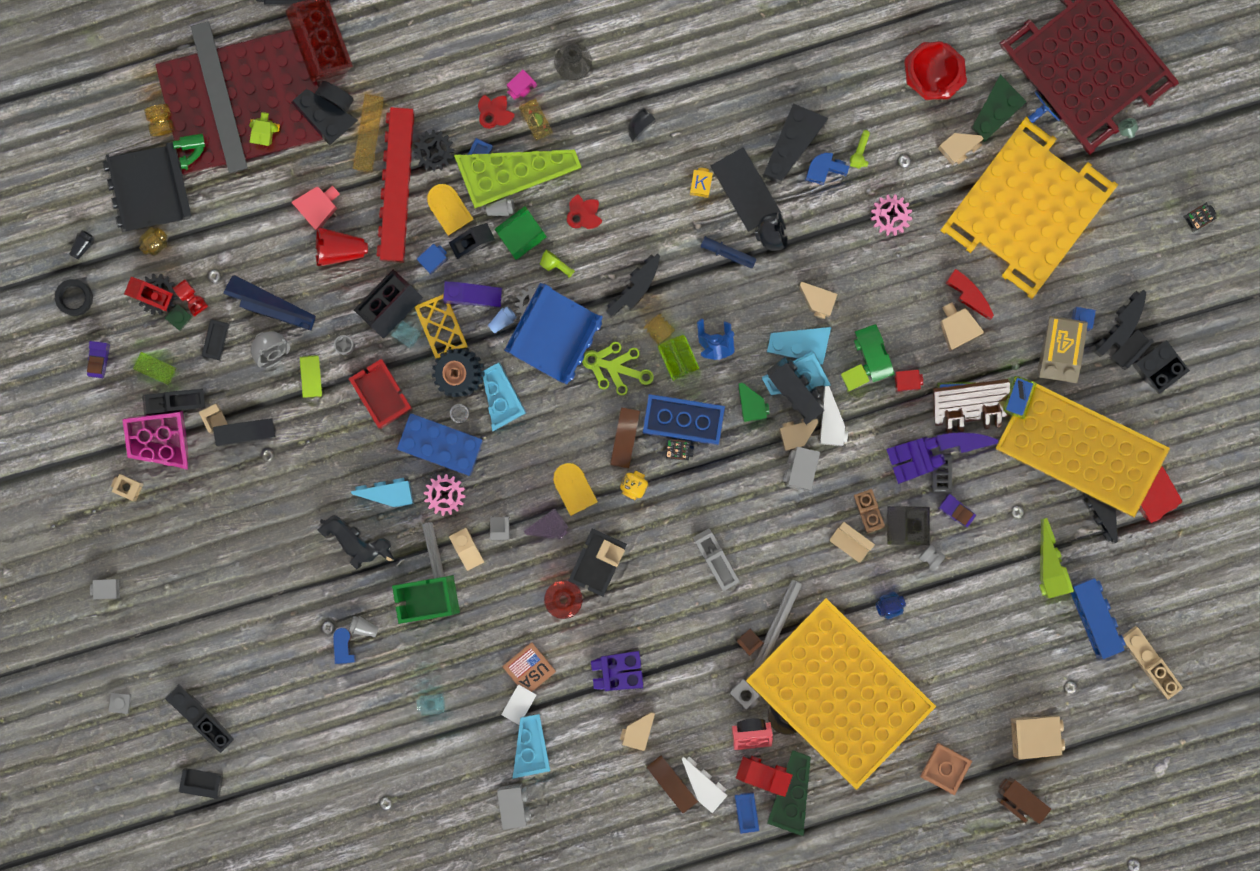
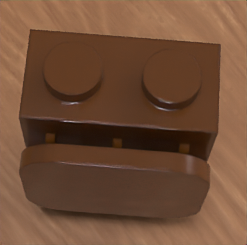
M1011 777L1008 780L1005 778L999 785L1000 790L998 792L1004 796V800L998 797L996 801L1024 823L1028 821L1024 817V815H1027L1033 821L1040 824L1052 810Z

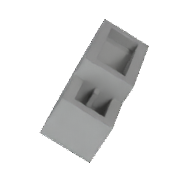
M709 528L693 537L722 591L740 582Z

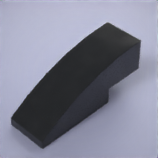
M203 389L171 391L142 396L144 415L205 408Z
M273 418L213 427L217 447L276 437Z

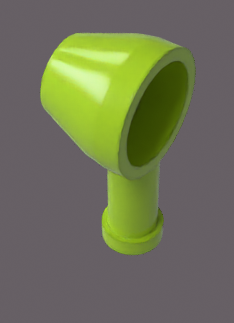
M545 250L540 265L547 271L557 267L568 278L575 272L574 269L564 264L549 250Z

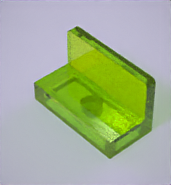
M685 335L669 339L657 346L672 381L699 370Z

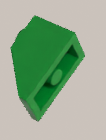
M739 383L738 388L743 422L767 419V415L770 414L769 404L765 403L761 396L744 383Z

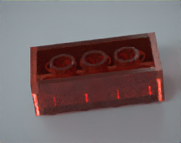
M305 0L293 3L286 10L311 82L346 74L353 67L329 0Z

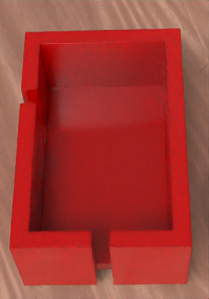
M380 359L367 367L370 373L367 374L366 371L362 370L350 377L349 380L377 427L382 429L413 410L405 395L403 393L399 394L402 390L384 360Z

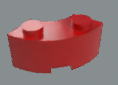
M752 755L751 758L743 756L736 779L766 791L786 796L793 776L786 772L787 768L779 765L775 767L761 763V758Z

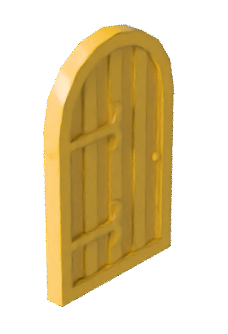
M438 184L429 191L427 202L430 210L448 236L474 220L458 196V193L451 186Z
M566 463L556 469L553 478L555 488L558 490L570 516L598 502L584 473L578 466Z

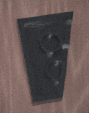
M305 89L291 102L329 145L358 121L353 116L308 89Z

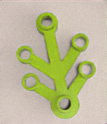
M618 342L611 343L609 347L599 352L589 350L583 354V365L587 369L593 370L598 380V386L602 390L608 389L609 381L604 378L600 367L608 370L616 386V392L620 396L626 395L628 388L623 384L618 373L639 379V382L643 385H649L653 382L654 375L650 370L645 369L640 372L621 365L639 357L640 353L637 348H631L627 353L611 361L603 360V358L611 353L617 354L621 351V345ZM614 344L619 346L618 351L612 350ZM632 350L637 351L636 357L630 355ZM591 356L595 358V362L592 364L588 362V358ZM644 374H648L650 376V379L648 381H644L642 379V376ZM603 380L608 383L604 388L600 386V382ZM623 386L626 391L619 393L618 388Z

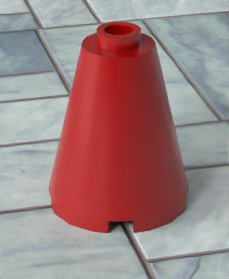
M318 228L315 249H317L316 265L325 266L364 258V254L368 253V243L364 242L363 238Z

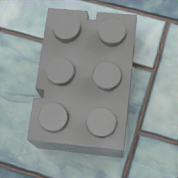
M796 447L792 450L787 463H790V469L785 470L783 482H786L785 486L806 492L810 491L820 452Z
M523 783L500 786L497 793L503 830L527 826L528 821L531 819L530 806L526 807L525 804L528 800L527 787H523Z

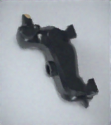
M336 515L330 516L326 520H320V523L323 525L317 530L324 537L330 534L336 536L346 554L353 557L350 563L356 570L362 566V562H371L378 555L383 556L388 561H394L390 551L392 546L387 539L379 538L369 544L360 537L361 532L355 526L350 527Z

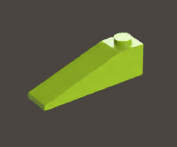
M1048 518L1041 519V584L1039 589L1042 596L1045 595L1046 598H1053L1074 592L1066 567L1060 564L1062 562L1061 553L1057 547L1054 548L1053 544H1056V540Z

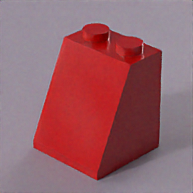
M1161 466L1139 508L1140 513L1150 523L1160 520L1163 515L1176 509L1183 502L1163 466Z

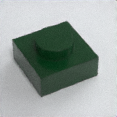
M178 304L165 317L179 331L192 318Z

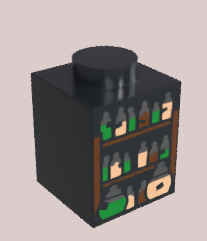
M1207 202L1183 216L1192 232L1217 219L1214 208L1208 205Z
M667 439L666 459L689 461V457H693L694 446L690 445L691 441Z

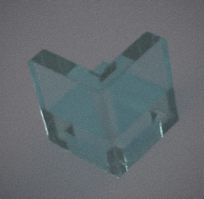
M402 321L396 331L392 332L391 336L409 349H412L421 336V332Z

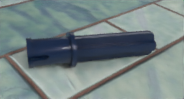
M707 236L704 237L700 246L716 253V256L721 255L748 268H753L756 262V258L726 246L722 241L719 243Z

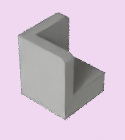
M509 516L490 518L491 541L510 540Z

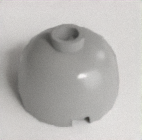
M275 331L257 334L251 345V355L260 368L261 366L269 368L283 360L281 356L284 353L288 354L290 350L288 341Z

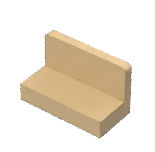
M845 522L840 524L830 538L831 543L857 562H861L875 545Z

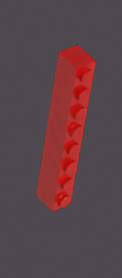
M390 107V112L386 114V124H389V131H385V143H388V148L384 150L383 155L386 169L382 171V181H385V188H381V200H384V205L380 207L379 213L380 219H383L382 226H379L378 229L381 245L377 246V256L380 257L381 262L404 263L415 114L414 109Z

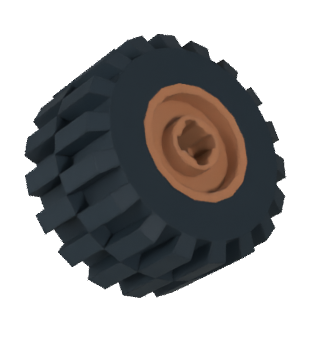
M461 348L450 349L447 352L441 353V357L435 360L437 365H433L432 368L435 370V373H432V378L436 377L434 384L440 386L438 390L440 392L444 391L445 395H452V397L473 394V391L480 388L478 385L483 383L481 376H485V372L481 371L484 365L479 363L480 357H475L476 353L473 351L469 352L468 349Z

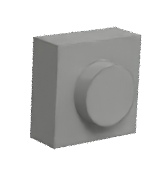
M111 692L109 712L129 714L131 695Z

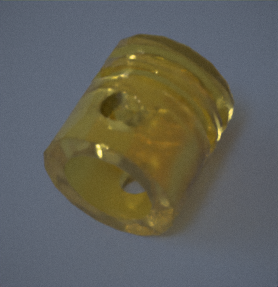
M661 313L643 327L647 329V333H651L650 336L657 345H660L675 332V329L667 320L664 321L665 318L661 317Z

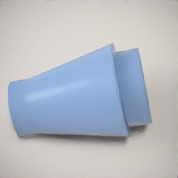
M507 306L501 308L488 326L496 333L514 323L517 317Z

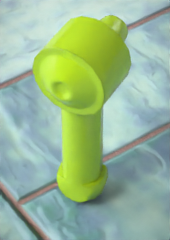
M863 130L856 153L850 157L851 167L860 169L861 167L868 166L869 162L863 156L870 135L868 130Z

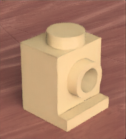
M119 474L118 477L114 478L111 487L113 488V493L131 501H136L144 484ZM125 484L130 485V489L128 491L124 490Z

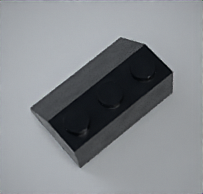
M392 269L354 311L384 339L418 305L423 297Z

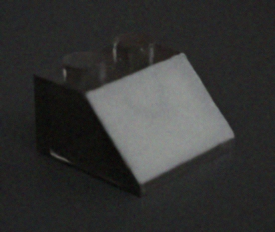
M887 506V545H930V507Z

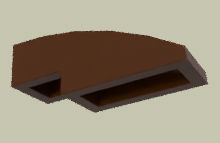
M621 407L610 465L629 468L640 411Z
M662 755L647 766V769L683 814L698 802Z

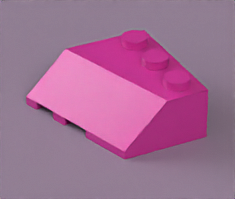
M183 411L122 419L128 458L188 470V445Z

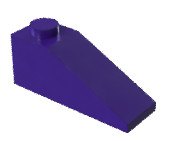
M445 281L444 304L501 307L502 288Z

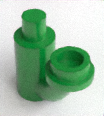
M203 133L180 137V140L173 141L174 149H194V152L188 158L185 155L179 158L181 169L188 170V165L193 163L202 154L205 147Z

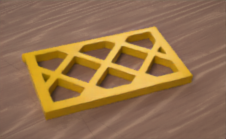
M444 293L415 306L435 359L441 357V353L438 354L434 346L436 341L446 345L444 352H447L449 347L451 349L468 347L451 304H446V311L436 308L437 302L444 298ZM425 306L431 308L427 319L420 312V308ZM434 310L444 314L440 324L430 320ZM447 315L453 319L455 324L453 330L443 326ZM428 323L439 327L435 337L430 336L427 329ZM441 329L452 332L448 343L437 339ZM454 334L459 335L462 341L461 345L454 346L451 344Z

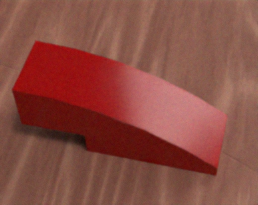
M957 269L953 270L945 284L961 293L958 298L959 302L986 319L991 320L994 314L980 290Z

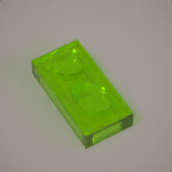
M140 352L133 367L134 370L167 385L170 384L177 369L143 352Z

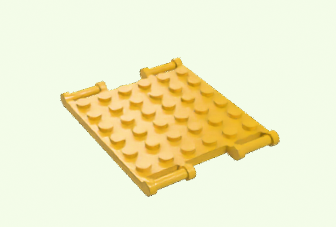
M1026 116L940 231L944 234L947 233L966 247V251L970 254L977 244L981 243L1009 264L1001 277L1005 280H1010L1026 292L1030 299H1033L1118 184L1115 181L1111 182L1091 167L1092 164L1089 162L1084 165L1079 173L1048 151L1057 138L1053 135L1051 137L1032 123L1028 116ZM1024 128H1028L1047 142L1043 147L1024 133ZM1088 173L1108 189L1103 192L1087 180L1084 175ZM954 223L973 237L974 240L970 242L950 226ZM1014 269L1033 282L1035 286L1033 288L1014 275L1012 271Z

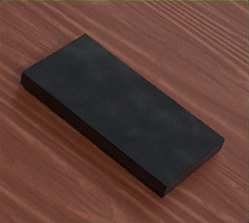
M744 147L710 166L748 232L757 228L759 221L765 215L775 212L781 213Z

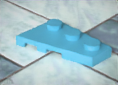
M831 327L771 333L767 353L798 359L813 351L819 363L823 365Z
M813 351L793 361L798 367L796 371L808 378L810 381L809 386L812 389L823 385L824 387L831 386ZM768 374L762 377L771 395L781 394L768 377Z
M500 362L482 371L485 372L483 380L488 399L492 431L527 413Z
M540 714L521 717L513 778L549 772L550 765Z

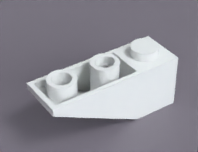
M683 756L682 761L697 800L713 813L727 797L725 793L727 789L719 782L717 784L710 780L712 776L704 769L700 771L696 768L697 763L691 757L686 759Z

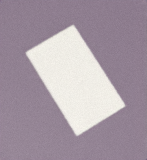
M518 684L501 715L520 725V718L526 715L536 694Z

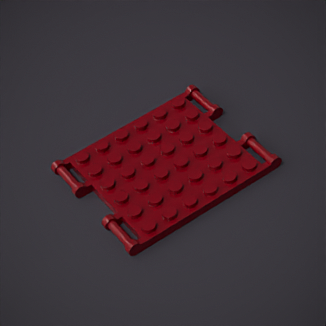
M1060 0L1067 8L1041 29H1038L1028 19L1024 22V26L1006 40L1003 39L999 42V45L1081 143L1084 150L1091 155L1096 147L1111 135H1116L1119 132V127L1111 118L1139 96L1147 107H1151L1157 98L1171 87L1177 86L1179 82L1113 0H1076L1074 2L1071 0ZM1028 31L1033 34L1013 50L1011 45ZM1165 76L1167 81L1150 95L1145 92ZM1106 123L1108 129L1089 143L1086 138Z

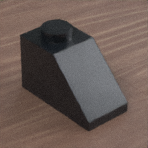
M484 223L470 228L450 241L449 244L456 259H460L493 242L495 238L488 223Z

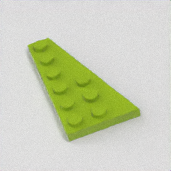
M575 149L454 155L475 209L582 168Z

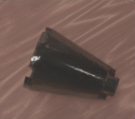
M579 43L563 45L557 51L554 59L557 73L569 81H578L584 78L592 67V56L589 50Z

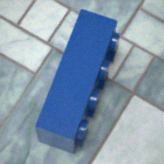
M649 394L643 434L719 445L725 406Z
M410 413L397 450L471 477L483 440Z
M1089 578L1072 585L1074 592L1070 594L1096 658L1105 659L1125 651L1123 647L1125 646V641L1122 635L1117 633L1116 628L1118 624L1114 616H1110L1108 610L1111 607L1108 600L1102 596L1103 587L1100 581H1096L1095 578Z

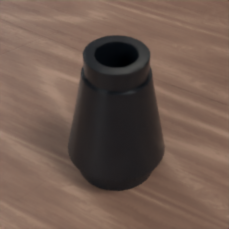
M81 230L80 233H77L69 254L79 260L94 244L95 238L88 232Z

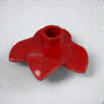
M483 95L479 100L478 109L481 113L479 122L482 127L491 129L496 125L505 126L513 120L515 114L506 111V96H498L491 101L490 98ZM488 116L492 117L490 123L485 121V118Z
M579 194L574 196L569 203L568 225L575 229L581 227L594 229L602 223V219L595 215L599 207V201L590 199L583 202ZM574 216H578L580 221L574 222L572 219Z

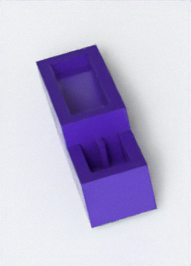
M960 432L935 436L939 441V451L958 447L959 454L999 443L998 439L976 433Z

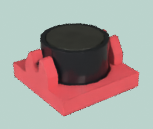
M752 718L739 721L737 726H732L734 750L772 746L771 722L766 723L765 726L764 719Z

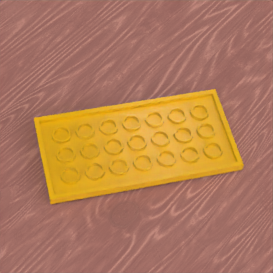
M1031 381L1030 383H1033L1023 415L1013 414L996 446V450L1135 518L1170 448Z

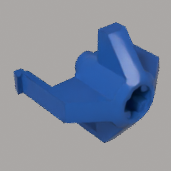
M700 319L697 322L699 343L705 349L701 352L702 357L720 360L735 352L734 332L731 330L730 323L724 322L725 334L722 336L705 333L704 319Z

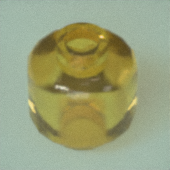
M151 227L139 237V248L145 255L156 256L167 246L168 237L162 229Z

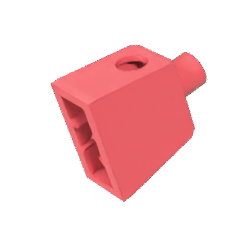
M317 186L291 203L317 231L318 228L323 227L337 208L332 201L340 193L333 186L323 193Z

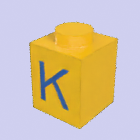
M698 168V170H694L690 195L709 198L713 173L709 172V169Z

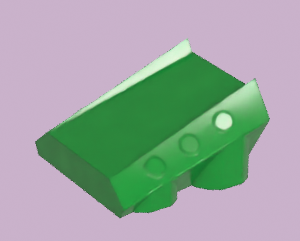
M525 206L494 229L515 260L525 255L534 246L541 244L547 237Z

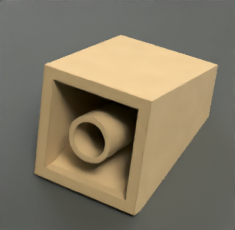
M1060 716L1011 718L1013 757L1029 759L1060 756L1062 751H1065V741L1061 739V731H1064L1063 720H1060Z

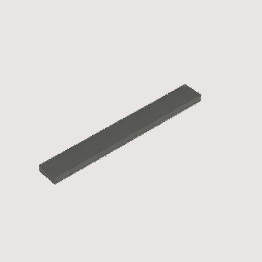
M210 22L192 25L190 27L229 173L248 169Z

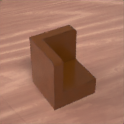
M751 628L736 640L749 656L764 644Z

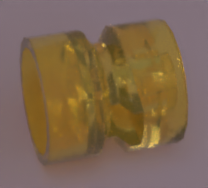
M158 104L144 109L146 120L150 121L148 128L151 137L163 136L175 131L173 121L169 119L171 113L168 104Z

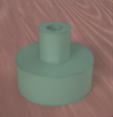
M1134 118L1125 119L1118 124V129L1122 136H1128V138L1135 137L1138 125Z

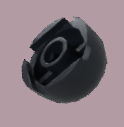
M775 212L765 215L758 223V230H755L757 241H761V244L771 251L783 250L788 247V236H785L784 233L786 226L781 213Z

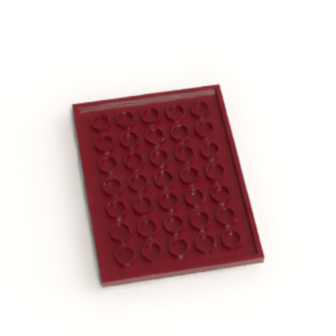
M303 27L217 48L246 159L324 140L291 103L305 89L316 94L319 88ZM198 53L155 64L174 141L180 140V137L202 133L204 137L205 147L202 154L193 163L188 165V170L181 169L182 174L186 175L226 165ZM261 112L269 113L268 120L280 124L279 132H273L272 143L269 146L250 143L252 128L249 126L251 119H260ZM176 148L178 158L184 155L188 158L194 152V149L182 150L181 148Z

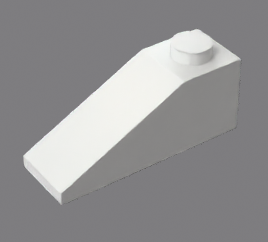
M825 386L823 393V407L825 411L822 412L819 444L843 446L844 442H847L848 431H845L844 422L830 387Z

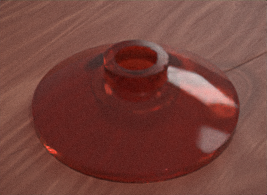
M563 580L553 583L547 589L544 603L552 616L559 619H568L579 612L582 607L583 597L580 589L575 584ZM562 596L567 597L566 603L560 602Z

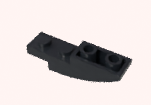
M659 254L655 256L650 255L644 261L645 265L641 269L637 267L630 274L631 278L629 281L633 287H626L621 292L623 296L619 300L613 299L607 305L609 309L606 310V313L611 318L625 305L631 311L644 297L655 278L660 261Z
M1144 289L1140 292L1135 291L1129 298L1131 302L1127 306L1123 304L1117 310L1116 314L1118 316L1115 320L1120 325L1115 324L1109 330V337L1106 340L1102 338L1096 344L1097 349L1095 353L1099 357L1103 356L1113 344L1117 348H1121L1135 330L1145 304L1146 291Z
M180 684L165 697L193 725V728L220 753L234 740L219 721Z

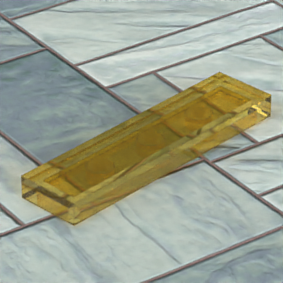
M368 94L364 96L353 170L370 173L373 171L384 97Z

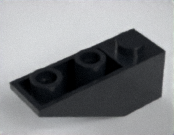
M1085 493L1082 494L1085 506L1088 509L1091 508L1094 513L1092 516L1098 526H1102L1104 530L1102 534L1107 542L1117 543L1116 508Z

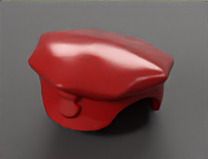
M941 41L923 42L905 58L906 83L925 100L950 99L967 83L965 58L948 43Z

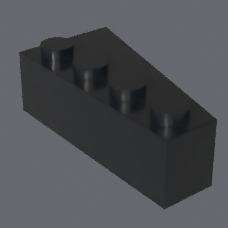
M793 103L763 177L781 184L829 118Z

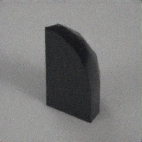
M642 108L630 120L628 132L632 142L656 122L654 116L650 112L648 113L645 108Z

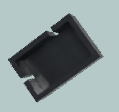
M592 528L585 542L588 548L582 549L568 581L582 588L588 585L589 591L604 597L617 567L596 558L604 540L624 550L627 544Z

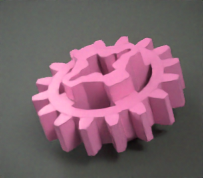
M888 194L886 195V200L882 197L879 198L880 204L874 203L873 206L876 210H871V213L875 215L871 218V221H876L873 227L879 226V233H882L884 230L886 231V236L890 232L896 236L897 231L903 233V227L908 228L910 226L907 221L912 220V217L908 216V214L912 213V210H907L909 203H902L903 197L897 200V195H894L893 199H890ZM890 203L887 209H880L883 205ZM897 205L902 208L903 213L898 210ZM893 208V215H895L896 217H894L890 222V216L887 214H889V212ZM879 218H883L886 224L883 225ZM902 221L899 226L893 228L895 222Z
M445 474L444 479L440 475H437V481L431 479L432 485H426L429 492H424L428 496L424 501L431 503L428 508L432 509L434 507V513L437 514L441 511L442 516H445L446 511L452 515L453 509L458 512L459 508L457 506L464 505L461 502V498H466L465 495L461 494L465 488L459 487L462 482L458 481L455 483L456 477L453 476L451 479H448V474ZM448 482L452 485H450L449 487H442L440 483ZM435 488V490L437 491L436 498L433 500L432 492ZM457 490L458 497L455 502L453 500V493ZM441 491H450L448 494L449 499H440L442 496ZM447 503L450 507L441 508L438 505Z

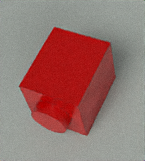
M919 370L898 371L894 373L896 392L921 389L920 385H923V374H919Z

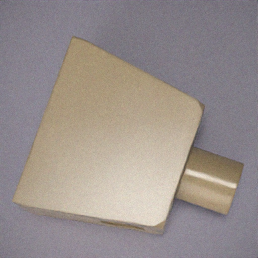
M953 302L942 307L947 318L940 321L949 351L984 333L966 308L957 312Z

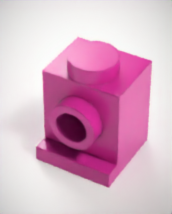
M522 69L507 84V93L514 100L521 96L524 98L531 91L530 87L535 88L537 84Z

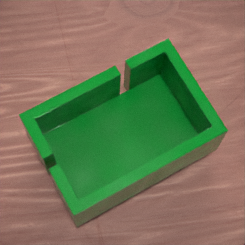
M454 575L392 586L395 603L406 601V605L396 607L398 624L460 613Z

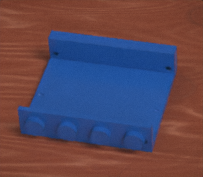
M540 283L504 351L552 378L568 384L575 376L574 371L577 365H580L583 361V354L586 348L591 346L595 331L600 329L603 316L591 312L552 290V287Z

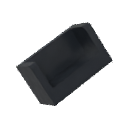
M184 768L182 770L179 792L217 799L220 797L224 774Z

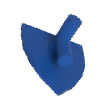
M1035 91L1036 96L1043 105L1036 109L1028 119L1033 123L1049 111L1058 121H1061L1041 95Z

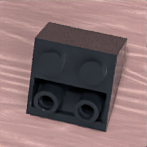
M1167 340L1160 343L1133 364V367L1142 379L1158 394L1190 371Z

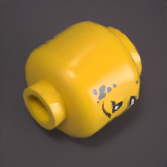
M636 470L634 474L626 473L620 485V489L623 491L622 494L633 500L642 498L648 486V481L644 479L645 475Z

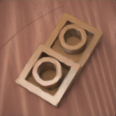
M872 489L855 494L854 499L866 533L885 528Z

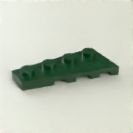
M792 750L786 766V772L793 775L785 797L776 795L767 824L804 837L811 756Z

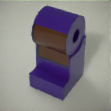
M90 341L87 376L103 379L106 373L110 344Z
M947 494L938 507L939 510L966 528L969 527L976 517L975 513L956 500L951 494Z

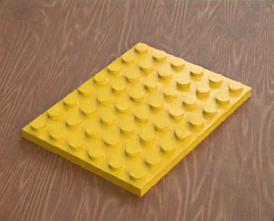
M827 598L746 679V682L855 790L866 781L936 707Z

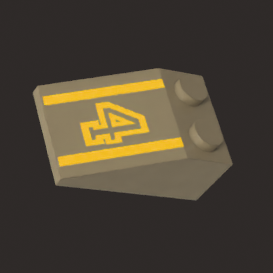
M1049 316L1038 365L1040 378L1072 383L1078 382L1088 322Z

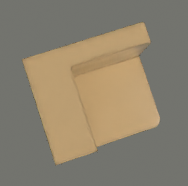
M214 404L199 412L207 431L211 434L214 433L213 427L228 425L218 404Z
M604 540L596 558L617 567L625 550Z

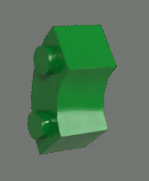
M874 324L855 331L856 339L853 340L857 351H861L865 362L863 368L867 376L870 375L872 381L876 382L895 375L877 325Z

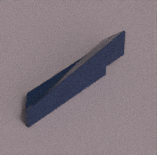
M236 275L231 277L223 294L241 300L240 308L312 331L316 319L315 315Z

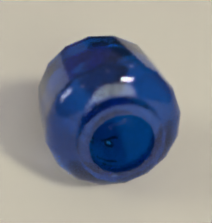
M896 592L880 596L876 603L878 614L887 620L902 615L904 607H906L904 597L899 596Z

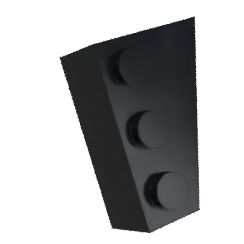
M784 357L767 371L768 377L781 394L791 402L793 409L798 410L803 416V421L807 425L825 411L821 401L822 395L816 388L812 389L809 386L810 381L804 374L800 375L796 371L798 369L796 364Z

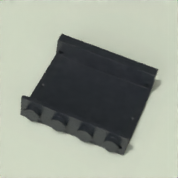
M173 142L166 143L164 147L109 157V154H106L105 161H102L103 169L109 175L107 186L108 190L113 192L114 198H111L113 209H117L116 224L118 228L121 227L122 232L191 218L192 215L176 149L173 147Z

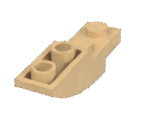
M1134 626L1122 636L1131 655L1167 700L1183 689L1137 626Z

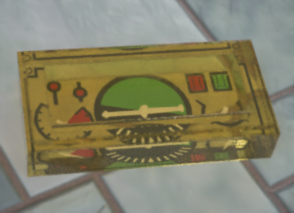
M536 98L519 106L536 141L553 133Z

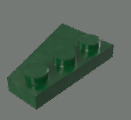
M1001 74L972 126L977 135H981L984 138V142L1027 102Z

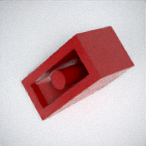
M130 277L124 295L166 311L173 293L143 280Z

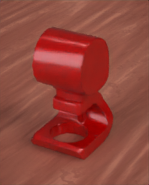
M186 279L173 287L182 301L186 300L188 302V308L194 317L208 307L201 296L194 294L196 292Z

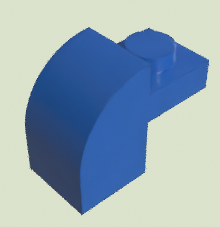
M823 153L813 159L805 180L824 185L828 171L846 176L849 166L841 160L835 159V162L831 161L833 153Z

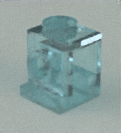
M444 693L419 696L420 700H416L417 711L421 712V716L446 712ZM428 701L435 703L433 708L428 707Z

